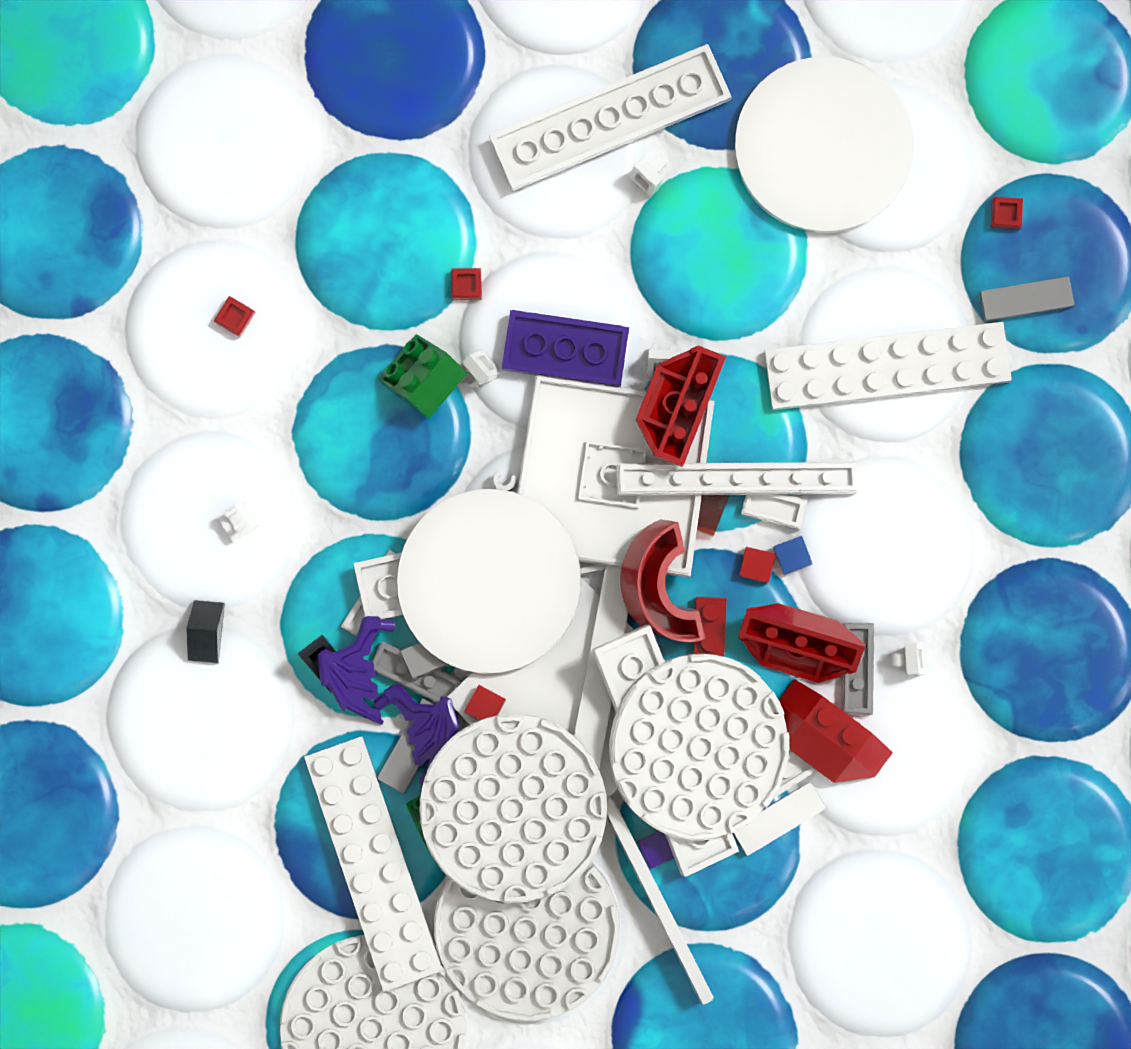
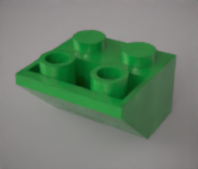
M416 334L405 344L403 350L394 361L385 368L384 373L378 380L410 407L430 419L468 373L447 352Z

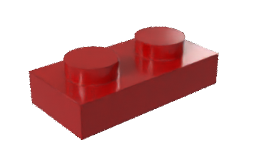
M696 597L695 609L699 610L705 640L694 642L693 654H712L724 657L727 598Z

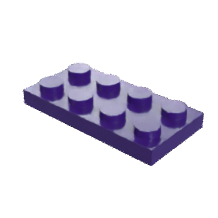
M510 310L502 370L621 387L630 327Z

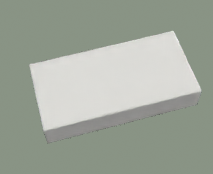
M746 495L741 515L800 530L807 500L789 495Z

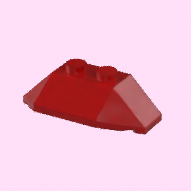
M697 345L686 352L657 364L635 419L654 457L683 468L726 356Z
M781 603L747 608L738 634V638L742 643L744 642L759 665L817 683L838 678L847 673L848 675L856 673L865 649V643L839 621Z
M796 679L793 680L779 699L784 711L787 732L789 733V750L833 783L876 777L893 754L871 731L824 696Z

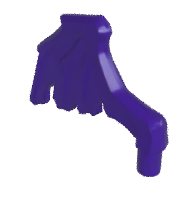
M379 616L363 617L352 644L337 652L323 649L318 653L321 685H326L330 689L342 711H345L347 708L380 725L384 723L381 719L380 710L369 707L362 700V698L374 700L379 697L378 686L371 681V678L376 677L374 663L365 660L363 656H368L371 653L372 642L378 631L394 632V620L380 619Z
M394 684L385 689L384 694L374 700V705L378 710H382L392 703L401 711L405 720H413L412 726L407 729V734L409 735V744L416 745L412 752L415 765L423 766L430 759L427 766L428 771L437 753L455 735V732L460 729L452 700L448 697H441L438 703L433 705L416 703L400 684ZM426 771L425 774H423V775L420 777V779H419V780H420V784H421V790H420V791H422V786H423V782H424V779H425V776H426L427 771Z

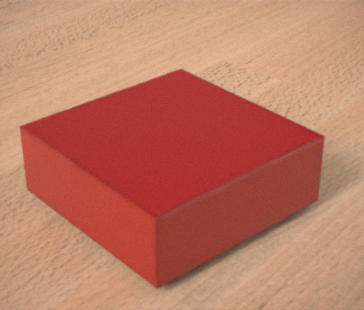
M994 196L991 204L990 228L1020 230L1022 228L1023 198Z
M481 268L451 269L452 300H482Z
M228 296L214 322L241 338L256 312L233 297Z
M745 547L739 577L768 584L776 553Z
M478 685L464 713L478 721L497 716L506 699Z

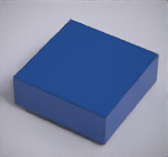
M802 536L773 546L783 575L813 564Z

